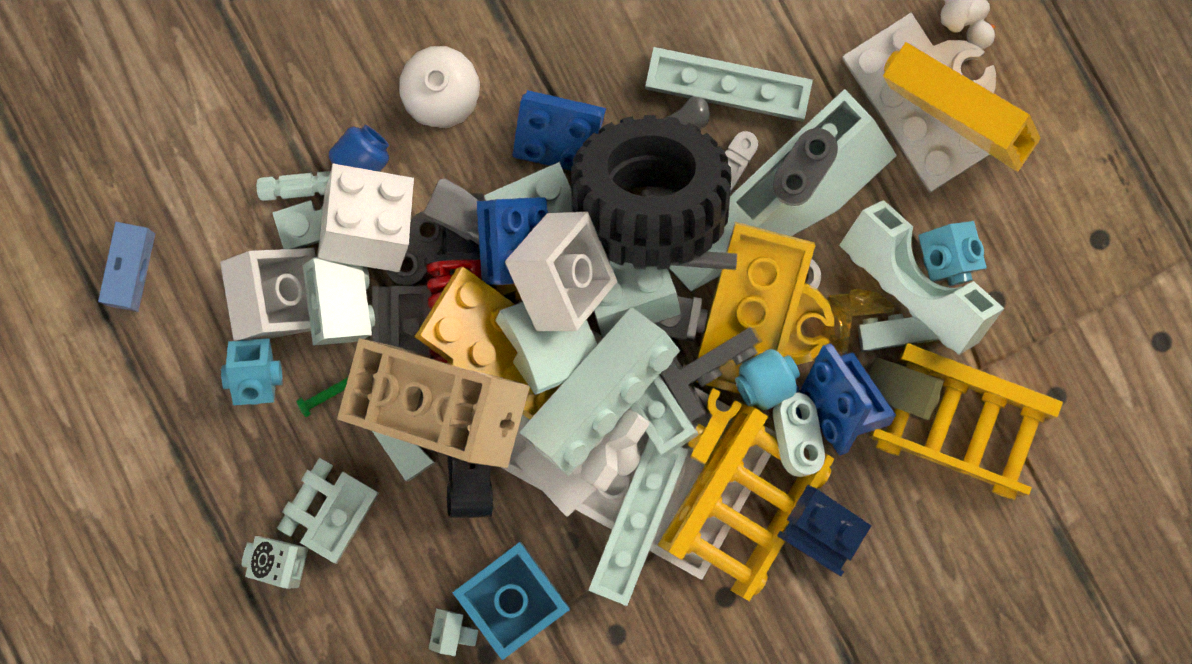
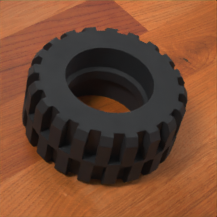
M644 115L643 119L634 120L633 116L623 118L617 125L611 122L599 130V135L593 133L576 152L571 168V212L589 213L599 241H601L605 253L610 256V260L623 266L626 262L633 264L635 269L646 270V266H657V270L668 269L671 264L677 262L681 266L691 262L695 254L700 257L711 249L712 244L719 241L724 233V227L727 225L729 217L732 177L731 167L728 165V157L708 133L702 135L699 127L689 122L687 125L681 124L677 118L667 116L666 120L656 119V115ZM652 186L668 189L675 193L661 197H645L629 193L627 190Z

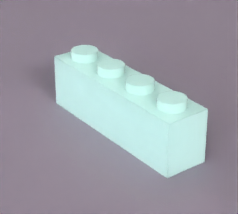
M631 307L522 428L520 433L537 451L569 476L577 466L587 459L588 454L598 442L614 429L617 421L633 403L643 396L647 387L656 377L670 366L673 358L680 350L664 330Z

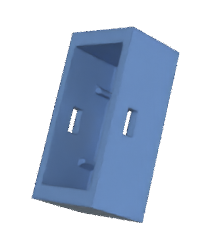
M115 222L98 302L110 307L139 312L155 233L149 228Z

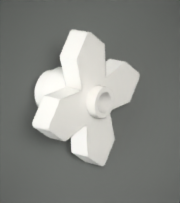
M628 409L617 421L614 429L598 442L588 454L587 459L577 466L572 474L577 475L581 472V479L601 492H605L617 474L626 476L638 466L641 459V451L637 447V443L649 426V421L633 410Z

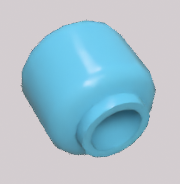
M769 349L743 362L739 367V377L735 378V382L740 395L748 406L752 407L755 405L761 410H768L795 395L797 389L795 379L800 377V373L791 356L783 357L776 350Z

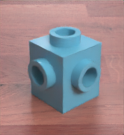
M974 221L948 224L918 235L924 256V266L928 271L930 280L933 282L947 280L949 286L963 284L973 280L971 273L987 268L983 256L984 248L979 240Z
M269 338L228 341L226 365L221 367V379L223 389H230L233 405H256L274 402L276 385H282L283 378L280 360H273Z

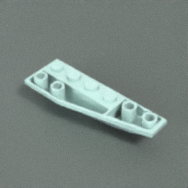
M845 89L730 196L728 223L724 227V233L719 241L712 244V248L708 251L726 253L734 222L788 236L801 232L837 212L897 156L874 119ZM812 128L825 129L837 141L838 152L835 162L806 203L799 206H789L782 203L776 197L773 189V180L776 172L805 131ZM813 142L809 146V151L813 155H821L825 151V147L820 142ZM792 176L787 179L786 185L791 190H797L802 186V181L799 177ZM670 266L669 268L691 292L719 277L721 269L685 266Z

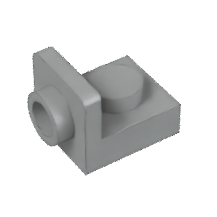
M677 296L681 314L654 324L664 330L670 338L693 342L696 333H704L708 310L700 308L702 298L694 297V299Z

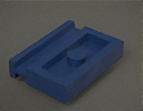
M807 485L787 518V521H789L788 526L784 532L780 531L777 536L831 572L842 576L844 573L841 570L847 559L851 561L872 525L820 490Z

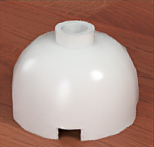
M430 46L416 52L406 62L400 76L399 94L406 111L418 123L431 127L450 128L462 123L476 107L480 90L479 77L473 64L461 52L447 46Z

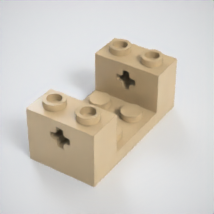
M359 338L337 420L467 462L508 468L530 388L529 385L495 375L460 368L430 359L431 356L397 346ZM422 391L423 403L421 407L416 411L419 397Z

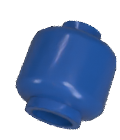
M364 125L362 128L353 126L348 128L330 149L329 158L332 164L380 172L389 161V155L386 150L389 144L371 127Z

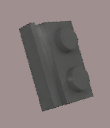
M372 286V308L375 315V325L372 327V341L431 356L429 354V347L415 338V335L431 311L428 307V298L433 293L428 290L427 286Z

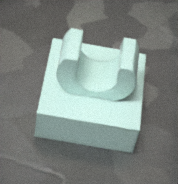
M436 609L429 650L455 656L458 644L476 645L478 630L461 626L462 614Z

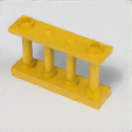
M905 344L901 349L897 362L906 365V368L944 379L943 386L946 387L925 446L901 438L910 413L894 408L896 416L891 425L887 427L886 432L876 429L871 431L869 438L878 441L876 448L899 456L902 450L994 485L993 493L1011 500H1016L1017 494L1021 496L1029 495L1032 487L1018 482L1039 423H1044L1045 418L1049 420L1057 418L1063 402L912 344ZM970 389L983 394L981 400L985 403L966 455L962 461L940 451L961 394H966L967 390ZM1006 404H1010L1022 409L1020 415L1023 417L1001 476L980 468L979 465L1000 408L1005 409Z
M742 404L657 546L683 560L686 554L691 552L737 579L730 591L750 602L753 595H757L764 588L768 578L766 573L785 543L784 540L777 536L778 533L785 531L789 524L787 518L807 485L819 489L827 482L831 474L830 466L834 458L825 454L824 464L821 469L814 474L797 477L789 493L786 494L743 467L744 462L742 460L750 446L754 447L757 445L780 461L781 457L777 438L765 431L764 423L768 416L754 407ZM729 482H738L779 508L767 529H764L722 502L721 495ZM714 516L757 543L746 565L701 538L699 531L707 518Z

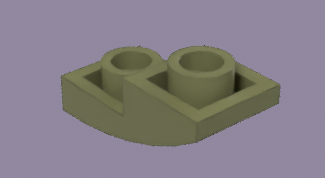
M875 357L869 373L870 378L889 406L926 420L930 419L932 411L939 402L940 390L944 381Z

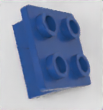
M527 90L526 94L522 95L520 101L513 157L549 166L559 162L562 169L571 171L576 152L593 133L599 135L606 108Z
M545 197L476 201L482 281L486 284H515L505 261L543 217L549 213Z
M831 343L822 346L800 389V393L807 395L813 401L817 410L819 425L825 439L832 444L838 455H843L849 452L857 435L891 425L896 414L854 353L840 356Z

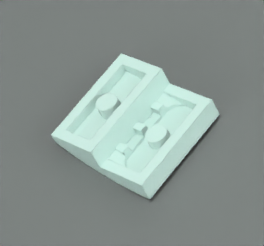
M523 302L500 310L495 319L518 352L513 360V364L535 395L563 384L597 346L587 320L577 331H536Z

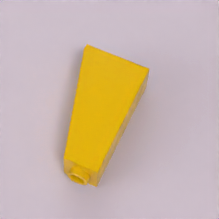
M905 42L900 51H894L887 59L883 78L890 89L1018 172L1040 141L1041 137L1030 114L909 43Z

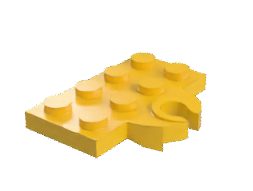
M734 222L726 253H737L736 270L721 269L696 360L746 329L754 327L763 342L754 346L758 353L753 357L766 350L774 349L783 357L791 356L796 365L814 361L813 359L819 354L822 346L829 344L830 341L822 335L814 338L804 336L801 333L803 321L810 317H816L821 319L826 326L834 327V317L828 300L817 288L805 283L815 243ZM733 360L729 361L719 368L722 375L707 385L739 393L735 378L739 377V367L741 364L736 366Z
M457 268L418 330L415 338L448 361L447 364L528 385L513 364V360L518 352L495 321L500 310L515 304L466 268ZM561 385L536 395L529 388L522 414L531 420Z

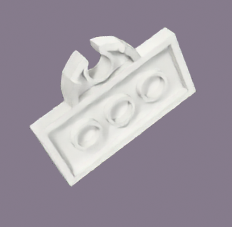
M909 13L845 54L842 59L929 193H931L990 154L890 89L883 78L885 63L894 51H900L904 43L907 42L962 74L961 64L967 60H978L985 51L979 46L964 40H947L933 46L913 14ZM994 65L987 67L980 79L972 80L994 93L996 88Z

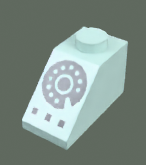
M255 536L254 543H247L242 558V567L247 568L245 577L286 589L299 588L309 548L262 536Z

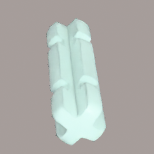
M331 171L317 172V176H313L312 173L279 176L277 180L273 177L259 178L256 184L257 195L262 201L276 200L277 196H281L282 199L315 196V192L324 195Z

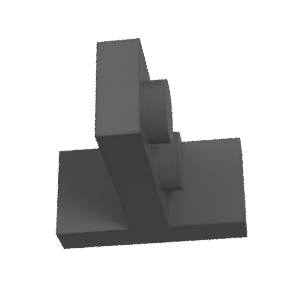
M754 327L746 329L682 368L675 356L670 366L661 372L690 422L696 421L709 413L692 384L698 381L699 385L703 387L720 377L722 373L719 368L729 361L733 360L737 366L756 355L758 352L754 346L763 341Z

